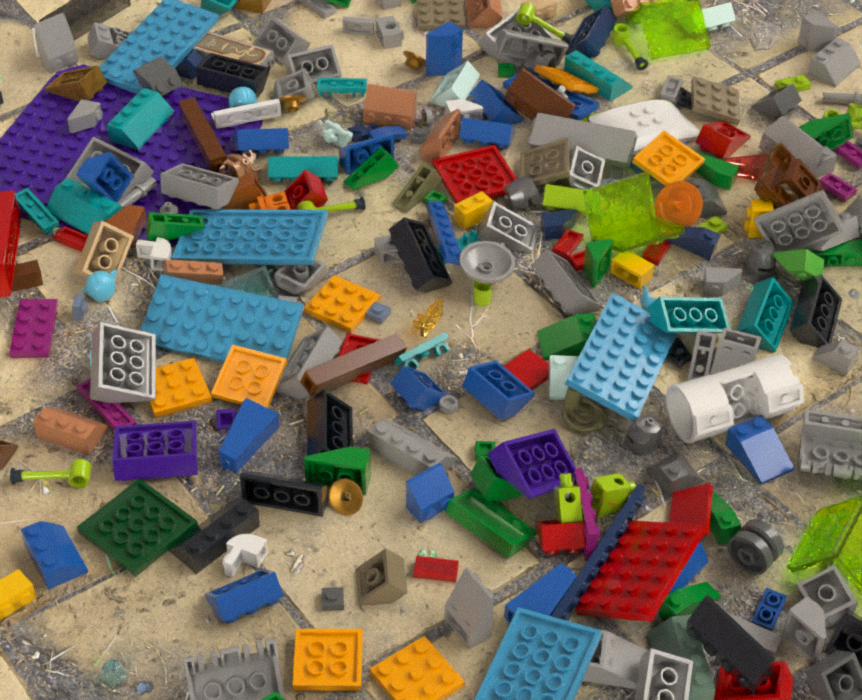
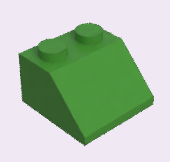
M807 249L774 252L773 254L779 263L789 273L793 274L795 278L806 281L820 274L823 275L824 259Z

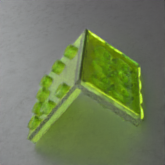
M657 0L640 3L625 17L626 24L632 23V25H635L642 21L651 60L705 49L709 50L711 48L700 0Z
M647 172L583 191L591 240L594 242L613 239V251L628 254L633 249H644L649 244H660L665 239H676L679 235L686 233L685 226L656 217L650 178Z
M862 495L816 511L787 565L791 573L800 570L804 571L807 568L821 566L824 563L833 561L862 594Z

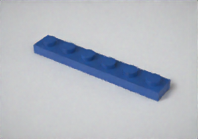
M428 200L426 209L443 260L446 263L460 266L461 251L445 205L439 201L433 202Z

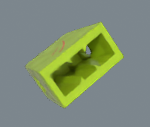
M572 473L560 474V485L554 486L555 519L561 523L583 522L580 488L577 485H573ZM570 492V496L565 499L566 493Z
M619 473L595 477L590 493H592L593 500L591 508L596 511V519L622 509L629 495L635 490V483L633 481L627 482L622 474Z

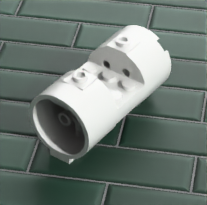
M775 354L742 364L736 368L672 385L666 393V407L671 425L677 436L683 442L689 444L727 432L728 428L759 415L769 419L795 411L796 406L804 403L803 384L799 382L798 376L794 377L790 369L792 366L791 362L785 356Z

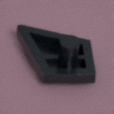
M681 87L677 105L692 110L691 93Z
M676 338L665 359L680 368L692 359V355L679 338Z

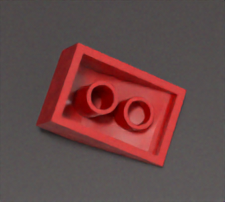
M725 121L703 124L695 143L700 145L701 149L714 153V156L723 159L730 157L751 138V135Z
M786 661L774 662L772 675L752 693L748 688L745 689L738 683L737 677L732 672L728 673L720 666L714 700H791L794 679Z

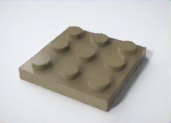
M416 0L418 31L434 30L448 21L465 30L462 0Z
M693 76L691 80L692 111L738 125L741 120L739 90Z
M565 138L521 152L519 178L527 175L535 186L569 177V139Z

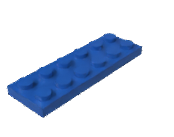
M518 73L505 80L503 88L508 89ZM533 74L538 79H540L548 86L553 88L555 91L559 87L558 85L551 83V81L543 79L536 74ZM565 90L564 93L568 96L567 99L576 105L571 119L581 120L599 109V102L577 92Z

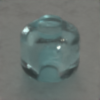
M117 659L106 661L101 668L104 680L110 685L120 684L126 677V670Z

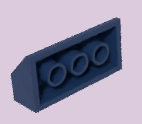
M607 6L600 8L582 20L568 44L565 55H569L576 50L588 58H595L600 54V49L605 45V40L610 36V32L614 29L617 18Z

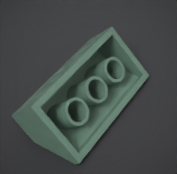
M691 615L670 617L648 631L647 636L650 648L693 660L688 700H713L715 686L703 646L698 640H693L687 633V620Z

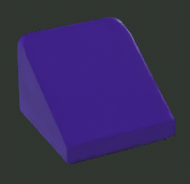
M237 409L216 410L217 430L230 429L237 415Z

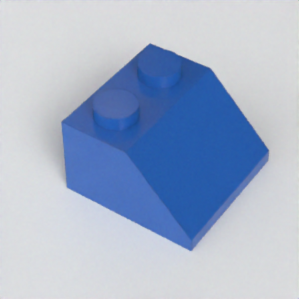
M404 365L390 383L395 388L394 392L401 398H404L406 405L413 410L420 409L424 411L438 404L440 398L447 395L425 372Z
M440 462L406 481V509L420 524L446 510L449 499L454 498V489Z

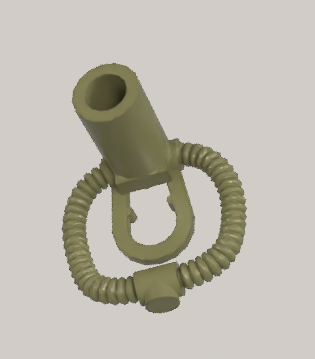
M568 386L563 402L564 408L562 409L564 423L570 429L578 431V433L586 434L598 429L602 430L608 417L607 412L594 400L586 397L583 398L580 392ZM582 403L589 404L602 415L592 426L587 428L574 425L567 416L569 414L578 423L583 425L592 423L594 414L591 410L581 405ZM579 408L582 410V413H587L590 418L583 420L574 412Z

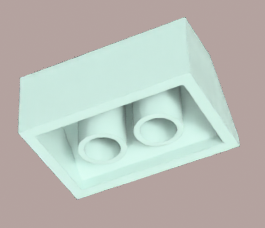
M731 2L691 12L677 19L678 23L688 34L695 33V35L704 33L706 29L708 31L718 29L717 26H722V28L731 26V22L736 20Z
M466 61L444 76L429 100L430 104L445 107L446 101L466 100L472 88L478 83L477 80L480 74L469 61Z
M550 355L548 366L549 400H564L568 388L565 382L579 356Z

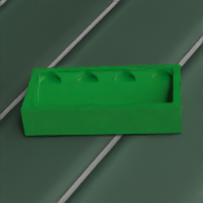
M475 487L449 499L445 511L447 515L507 559L522 550L538 533L495 501L484 499L480 490Z

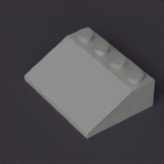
M519 9L487 31L478 42L488 55L503 63L514 64L515 69L522 66L526 59L497 53L498 38L502 29L555 39L549 31L532 21L529 25L519 24L516 20Z
M93 136L66 178H70L89 188L76 176L80 166L89 158L110 152L134 176L119 199L121 200L133 191L136 185L142 184L151 177L154 171L145 162Z
M823 190L754 218V222L764 240L773 245L775 252L801 250L844 232L841 219Z
M100 322L92 334L90 399L106 403L154 401L156 334Z

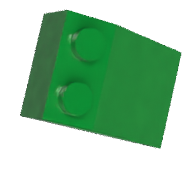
M849 113L811 120L799 126L806 134L823 147L827 146L831 151L854 138Z
M576 314L538 330L537 336L543 360H549L550 355L579 356L597 322L595 314Z
M346 447L305 456V481L327 484L330 489L335 481L349 479L360 487L363 495H366L371 478V450Z
M479 455L470 476L484 499L503 502L524 496L496 472L489 456Z

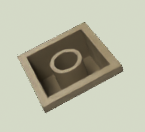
M386 548L355 569L358 604L361 606L391 604L407 594L404 558Z

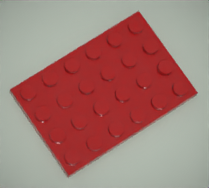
M650 521L630 522L628 529L620 537L619 543L610 552L608 560L601 566L595 580H592L589 589L585 595H582L580 603L575 609L577 615L651 622L706 532L704 524Z

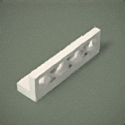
M279 99L214 111V113H211V117L216 129L281 116Z

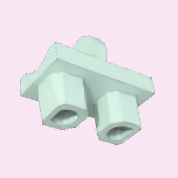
M329 120L325 121V129L322 136L327 143L332 142L343 148L347 146V143L351 142L352 132L345 131L337 123L334 124Z

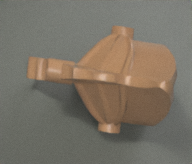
M249 150L246 155L244 153L242 155H227V160L219 168V173L239 178L252 172L259 182L261 169L260 167L254 168L253 163L256 159V154ZM225 165L228 166L229 173H225Z

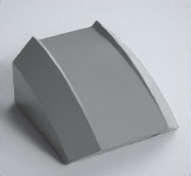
M305 68L275 81L273 89L274 99L288 95L304 96L306 98L305 101L316 98L313 82Z
M575 146L570 150V176L568 177L570 186L576 189L598 191L606 159Z
M314 260L313 265H283L275 273L274 277L278 287L297 295L318 284L328 274L327 265L317 260Z
M835 564L795 585L802 600L808 596L824 610L826 627L830 628L841 621L845 612H855L858 606L856 599Z

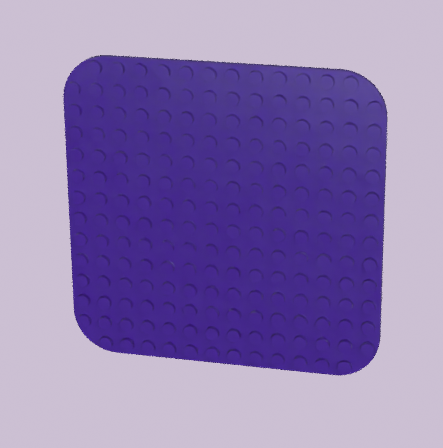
M83 64L57 71L0 138V192L15 190L16 194L28 188L45 207H47L55 187L65 180L93 136L145 162L154 171L151 177L156 180L153 184L157 183V187L150 190L147 196L141 197L132 205L145 207L147 222L148 212L160 213V208L166 202L176 205L178 214L189 215L191 209L207 210L208 208L205 205L199 206L194 202H185L180 198H171L161 193L160 173L182 163L209 170L180 116L178 101L192 97L196 99L226 157L231 154L242 155L240 151H235L231 131L261 129L263 121L258 120L216 129L211 113L228 109L229 98L189 88L177 87L162 96L174 110V113L139 150L109 141L107 124L137 94L106 83L102 87L103 89L95 93L94 97L89 100L100 103L101 110L103 111L102 119L94 127L70 133L67 119L80 101L47 92L45 88L63 72L91 67ZM19 207L21 218L31 220ZM56 218L59 221V226L57 227L63 228L64 226H66L68 228L86 234L81 230ZM146 223L137 240L150 241L147 240L145 232ZM180 237L168 240L170 246H176Z

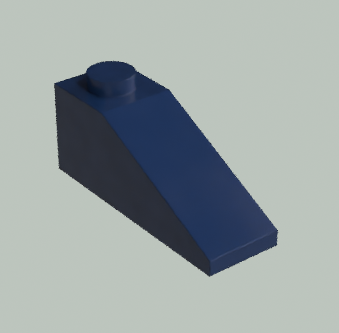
M667 226L660 239L710 260L716 250L721 234L705 227Z

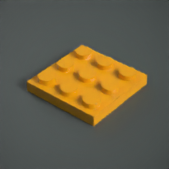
M541 65L535 66L534 71L539 73V77L547 80L549 78L552 80L551 83L558 86L562 84L567 88V91L583 92L590 95V93L597 94L599 87L562 69Z
M662 131L633 158L632 163L667 186L672 182L685 181L704 163L705 158L666 131Z
M333 275L307 303L304 313L352 333L364 320L366 311L374 302H380L381 294Z
M232 345L211 391V396L242 405L243 401L248 398L269 408L287 365V359Z
M195 358L156 368L155 400L148 401L155 418L212 402V396Z
M296 629L293 691H361L363 629Z
M425 636L370 668L371 676L391 700H444L465 686V681Z

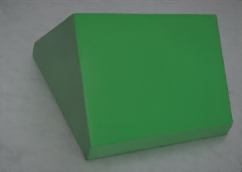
M613 239L586 243L583 271L593 288L597 286L611 266Z

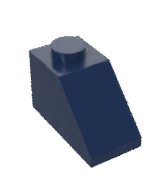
M196 50L192 51L176 66L175 69L179 77L191 80L197 76L196 67L204 59Z
M576 209L541 213L540 228L544 240L560 239L567 229L571 230L575 226Z

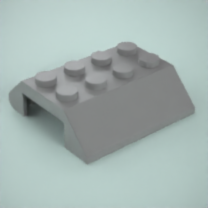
M805 409L800 438L798 470L862 480V418Z
M275 638L266 639L265 648H263L262 641H257V653L250 654L248 644L242 645L243 653H240L239 646L220 649V658H217L216 651H211V663L207 664L204 663L202 654L196 655L197 663H194L193 656L184 657L183 662L190 700H261L273 692H277L285 699Z

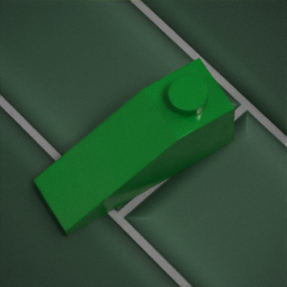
M380 147L343 182L352 190H356L386 179L394 173L399 165L390 153Z
M698 153L705 158V161L695 172L712 185L731 190L737 179L739 165Z
M148 212L145 232L147 240L156 242L157 237L168 241L202 230L205 226L201 215Z
M713 491L710 530L718 545L728 543L739 531L741 523L733 508Z
M708 582L679 588L666 596L659 608L658 615L663 621L673 616L692 615L707 594L715 602L721 599L722 596Z

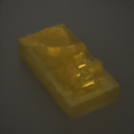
M436 299L432 305H429L426 316L418 314L417 321L413 320V327L420 329V336L427 338L442 317L443 301Z

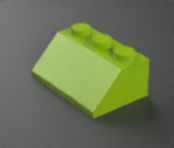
M546 184L543 206L549 211L576 209L577 212H581L582 216L591 217V214H596L600 195L599 192Z

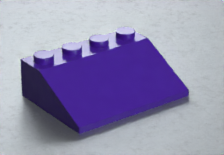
M182 421L115 426L112 458L115 481L198 475L197 422Z
M555 429L502 442L487 453L496 472L528 499L554 492V486L560 485V474L572 473L574 478V469L576 467Z

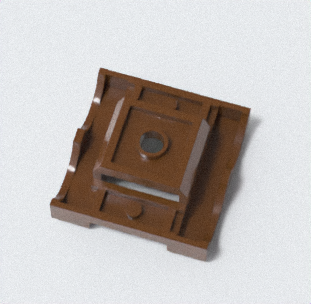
M782 142L770 149L754 188L759 197L765 202L771 199L778 208L794 202L789 194L780 186L784 183H787L788 187L799 196V199L821 190L825 192L821 187L822 183L800 159H796Z

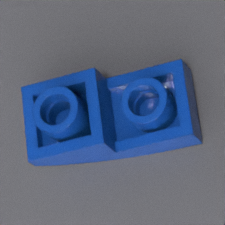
M387 126L369 131L368 136L373 139L393 133L394 140L397 141L399 139L406 140L407 133L401 126Z
M766 588L751 623L773 631L786 602L787 595Z

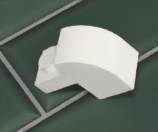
M157 237L156 242L137 240L138 258L150 259L151 270L163 271V261L166 259L172 260L170 243L160 237Z
M240 534L231 538L226 543L227 554L222 563L225 575L233 578L242 563L258 568L268 554L267 539L253 534Z

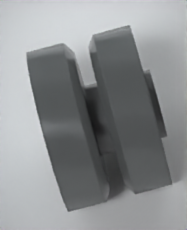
M758 519L746 522L728 541L727 545L733 561L741 569L754 575H762L766 572L772 563L783 554L784 550L783 540L778 532L766 522Z

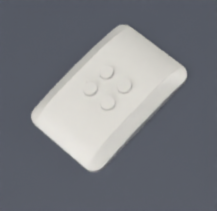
M649 100L624 105L592 115L588 120L590 123L636 131L638 139L633 155L638 154L662 131H666L680 142L696 140L700 133L668 100Z

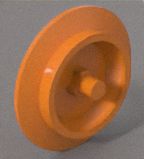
M676 181L665 186L658 194L654 205L655 217L659 224L665 229L667 226L691 227L698 220L702 212L703 200L701 193L693 184L686 181Z

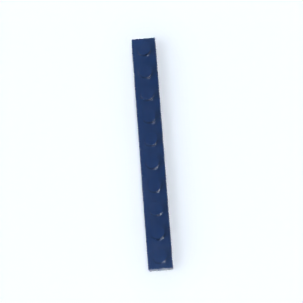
M637 485L551 615L552 617L569 621L571 611L576 609L580 603V597L582 594L585 595L589 589L591 580H595L600 572L601 565H604L608 560L610 551L614 550L619 543V537L624 535L628 529L629 522L635 520L638 508L644 506L647 499L644 496L646 487Z

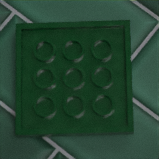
M139 478L78 525L77 531L136 577L166 553L172 545L196 528L198 522Z

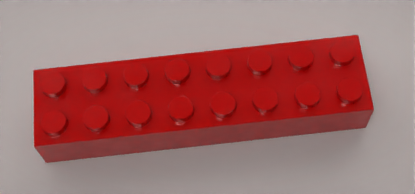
M15 190L0 192V297H8L12 293L22 223Z

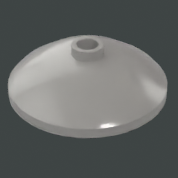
M474 242L466 246L460 254L459 263L462 271L471 279L481 283L503 281L514 271L515 259L513 254L505 246L496 242Z

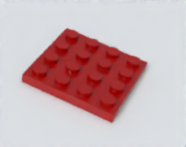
M495 145L432 159L433 168L441 176V181L455 204L481 191L489 198L506 195L504 188L517 179Z

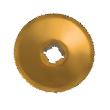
M403 51L404 56L407 58L405 61L406 66L415 71H419L421 66L426 67V60L409 51Z
M288 95L278 98L285 112L300 110V104L306 100L301 95Z
M339 479L331 485L328 492V500L331 507L337 513L348 516L360 510L363 503V494L360 487L354 481ZM346 493H347V494L349 493V495H350V496H349V499H348V498H347V499L345 498V496H346L345 494H346Z

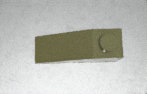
M422 162L395 199L393 205L406 213L410 211L429 192L434 190L442 180L437 170Z

